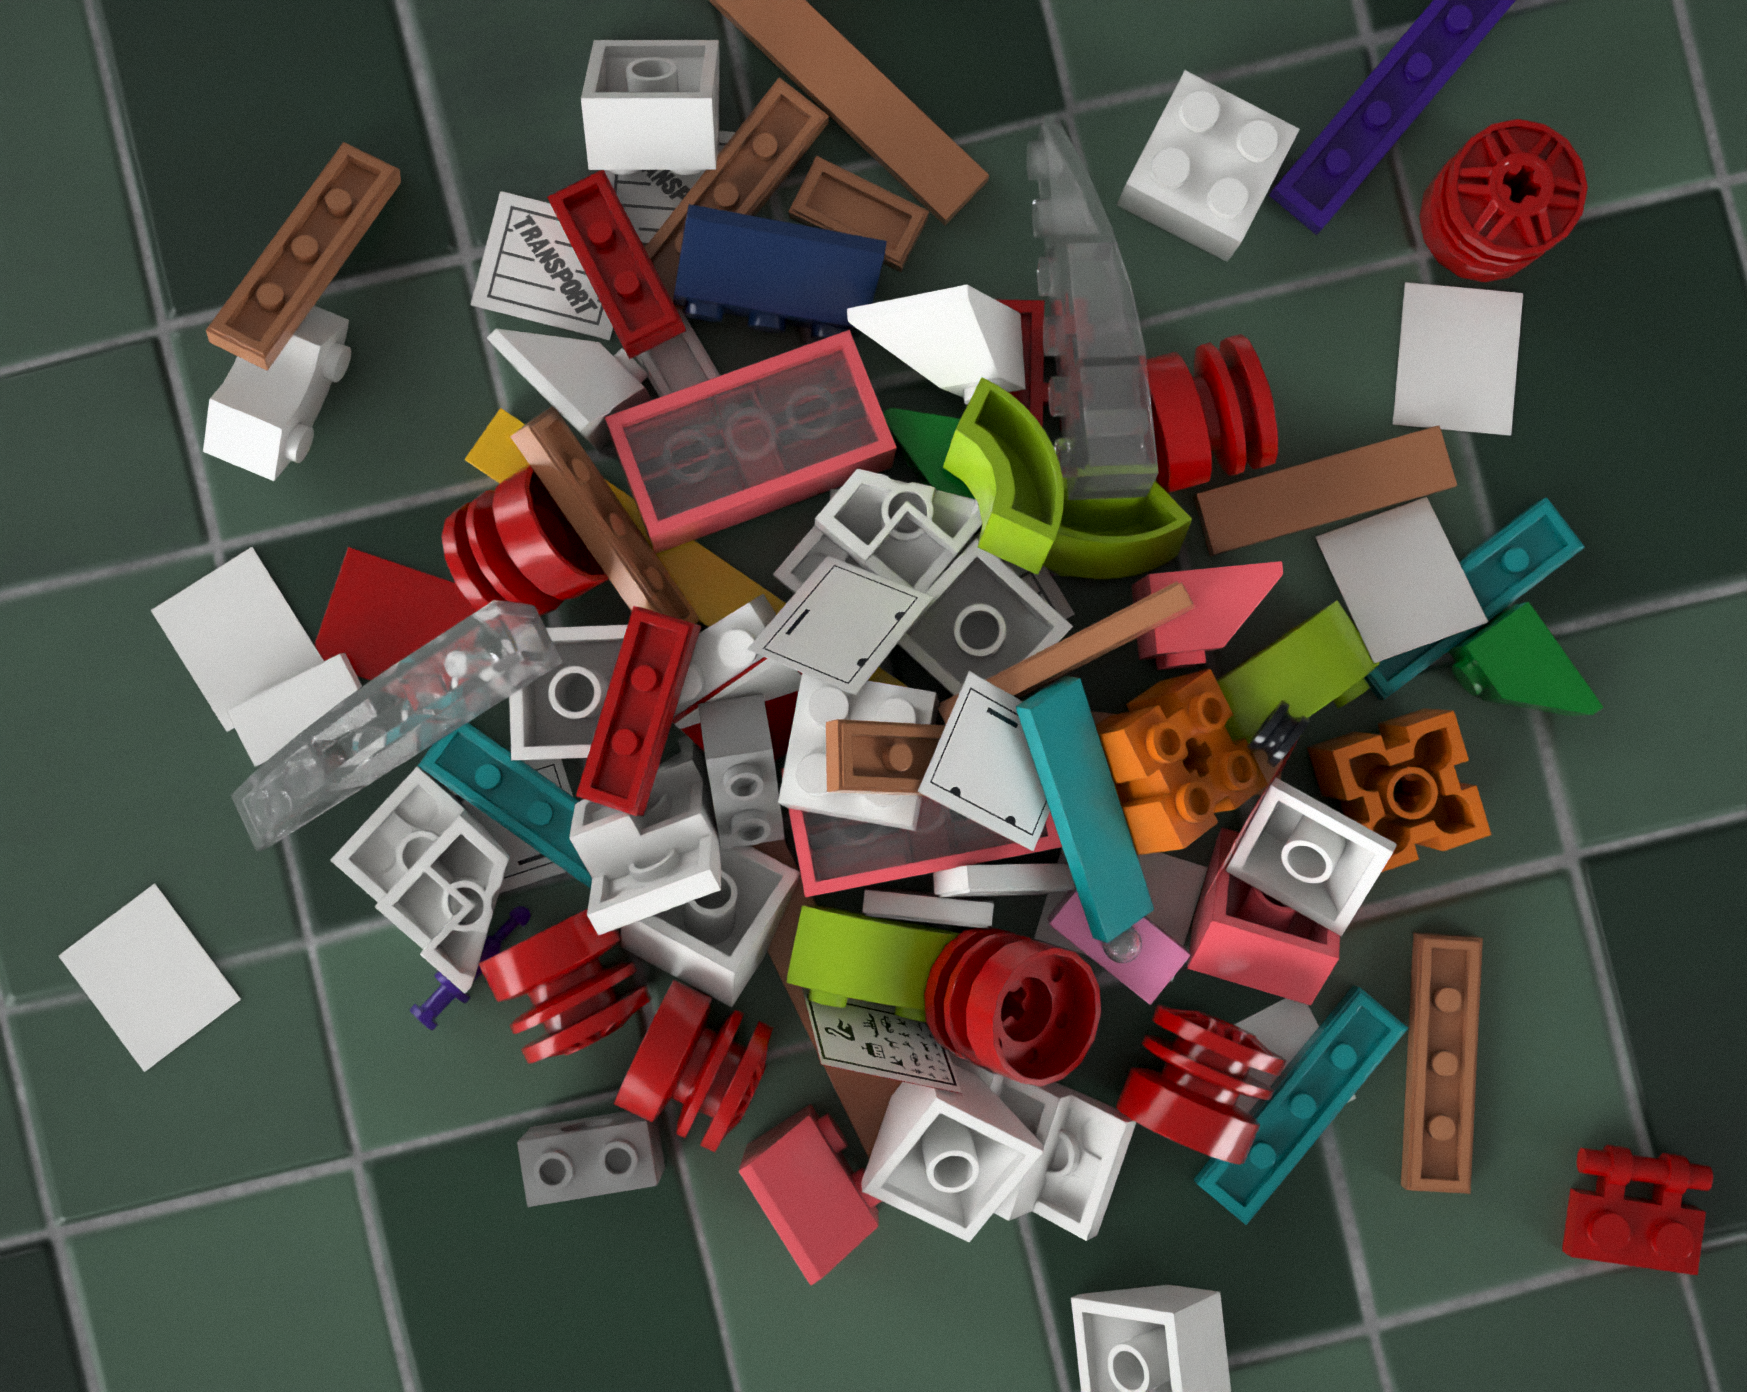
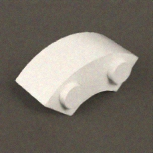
M314 305L268 371L237 356L223 384L209 400L203 452L272 481L276 480L291 461L296 463L302 462L312 445L314 437L312 426L321 410L332 381L335 383L339 382L350 363L351 348L344 345L349 320Z

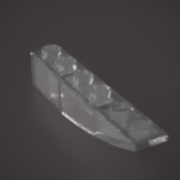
M1044 115L1037 141H1029L1027 145V175L1029 181L1038 180L1040 199H1034L1032 205V229L1034 238H1044L1045 257H1039L1037 281L1040 297L1049 296L1051 316H1045L1043 346L1046 356H1055L1057 377H1050L1049 409L1052 417L1061 416L1063 438H1056L1054 450L1060 463L1062 476L1067 478L1069 500L1146 497L1159 472L1146 352L1133 290L1114 231L1083 162L1057 115Z
M493 600L348 696L266 761L231 794L256 851H262L562 664L563 662L535 606Z

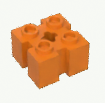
M1211 668L1159 681L1126 704L1129 712L1109 716L1096 725L1137 855L1185 849L1218 823L1214 813L1237 809L1268 785L1252 751L1247 748L1248 743L1246 739L1232 741L1225 727L1227 720L1233 716V713Z
M1423 708L1378 723L1381 735L1351 732L1307 747L1322 796L1339 799L1345 816L1397 844L1381 872L1419 860L1415 844L1446 851L1492 835L1477 785L1460 783L1454 765L1469 761L1454 710ZM1401 780L1402 791L1394 793L1397 799L1395 801L1393 796L1394 787L1397 781Z

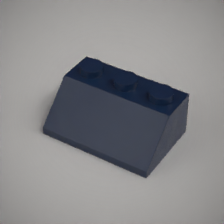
M689 204L682 238L673 304L685 306V316L702 321L722 322L724 313L749 318L747 325L749 328L764 332L785 333L786 325L811 329L810 338L817 341L850 330L853 337H859L863 332L848 322L847 309L873 304L887 241Z

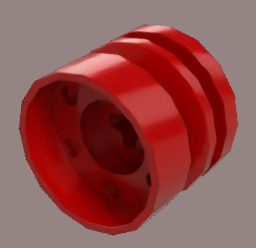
M1522 119L1491 124L1470 138L1457 151L1455 156L1436 173L1424 191L1419 215L1424 243L1440 265L1460 278L1480 282L1510 278L1565 239L1582 216L1588 190L1583 161L1567 138L1545 124ZM1510 187H1512V188L1514 189L1513 192H1512V199H1513L1515 202H1513L1512 200L1509 199V198H1510V195H1511V188H1510Z
M1239 334L1220 341L1219 351L1211 342L1198 346L1194 356V377H1192L1186 363L1177 352L1142 360L1131 365V398L1143 450L1155 481L1167 493L1209 482L1212 472V451L1221 468L1228 476L1243 473L1246 462L1253 469L1275 464L1278 455V430L1274 401L1259 357L1251 342L1244 335Z
M530 464L507 477L495 490H486L472 502H467L456 509L445 519L441 538L445 560L456 585L477 611L490 622L504 628H526L536 622L542 615L555 611L565 599H575L609 579Z
M588 908L479 963L497 1002L511 1000L528 994L533 1004L530 1009L517 1017L509 1025L513 1034L525 1031L540 1023L543 1024L547 1032L521 1049L528 1064L547 1057L563 1054L569 1055L599 1041L623 1027L624 1023L638 1009L652 1000L645 985L638 986L617 996L613 985L634 974L637 968L634 962H626L606 969L603 968L598 957L611 949L621 939V936L617 929L598 935L587 916Z
M988 926V929L973 928L965 930L945 945L931 967L924 993L925 1018L935 1041L951 1055L966 1059L975 1065L988 1067L993 1072L1019 1083L1040 1087L1062 1080L1081 1064L1095 1040L1101 1016L1100 987L1091 966L1076 952Z
M673 980L633 1059L614 1104L653 1122L672 1098L683 1104L676 1134L686 1138L699 1111L711 1117L700 1146L716 1152L720 1142L742 1120L767 1066L768 1044L774 1027L758 1021L745 1047L733 1041L744 1013L735 1010L716 1033L706 1028L712 998Z
M1157 1005L1152 1020L1163 1028L1177 1034L1176 1040L1171 1042L1157 1036L1145 1034L1142 1044L1152 1054L1164 1060L1166 1064L1162 1072L1132 1067L1117 1102V1109L1131 1120L1181 1145L1225 1162L1238 1165L1244 1164L1260 1123L1248 1112L1236 1106L1238 1097L1243 1095L1254 1099L1271 1100L1274 1090L1261 1081L1249 1076L1248 1073L1250 1068L1253 1067L1273 1075H1281L1287 1060L1269 1050L1254 1034L1222 1019L1198 1010H1180Z

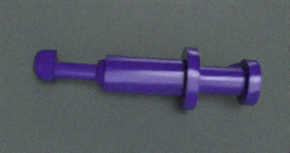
M524 906L515 907L509 913L511 917L493 936L489 935L486 937L479 963L500 953L501 943L519 924L524 927L529 922L531 915L528 908ZM479 964L474 978V982L483 973ZM439 971L434 976L441 983L440 987L421 1007L415 1003L409 1009L431 1031L438 1026L435 1020L437 1016L455 997L464 1004L471 999L467 992L463 993Z

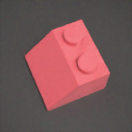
M1282 561L1148 574L1132 585L1133 604L1177 581L1178 583L1182 582L1196 607L1137 637L1139 660L1156 658L1157 670L1187 668L1206 664L1205 653L1223 648L1282 577Z
M1221 828L1193 918L1189 949L1191 956L1188 958L1187 969L1311 1006L1339 960L1340 935L1228 873L1226 869L1233 855L1208 893L1239 835V832Z
M811 1104L748 1143L739 1168V1173L810 1286L828 1274L879 1226V1211L876 1205L882 1202L862 1192L861 1182L865 1169L862 1167L856 1172L852 1170L841 1152L848 1147V1143L839 1126L829 1113L820 1118Z

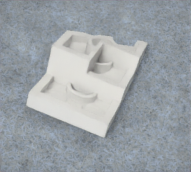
M856 469L817 515L813 528L774 572L773 577L795 594L827 556L925 593L982 526L978 502L976 499L936 490L935 487L915 482L906 483L890 479L886 475Z
M687 735L678 739L681 752L659 765L644 816H634L586 799L575 804L569 838L592 877L587 916L598 935L721 890L719 836L703 750Z
M417 766L330 861L378 902L375 908L423 949L420 953L423 958L463 993H466L472 987L509 855L476 817L441 782Z
M949 1053L952 1064L980 1077L1043 1145L1044 1153L994 1213L1010 1221L1032 1211L1086 1241L1096 1237L1136 1122L1119 1112L1118 1109L1056 1082L1041 1087L1019 1083L993 1072L988 1067L975 1065L966 1059L958 1058Z

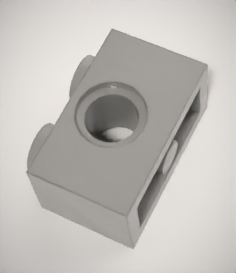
M759 694L698 704L705 759L721 849L751 846L785 839L781 806L778 803V784L764 695Z
M629 1111L530 1127L517 1141L527 1207L657 1186L665 1171L657 1118L650 1122Z

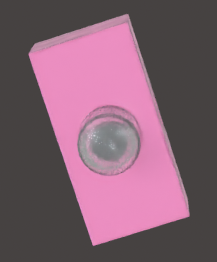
M1074 886V890H1068L1047 917L1050 926L1150 1005L1191 956L1181 943L1147 916L1109 943L1094 939L1076 886Z

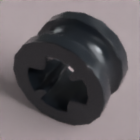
M1284 700L1274 708L1247 745V748L1252 752L1256 750L1265 751L1268 755L1267 763L1272 767H1275L1284 758L1310 722V719L1304 715L1301 717L1292 716L1288 711L1290 705Z

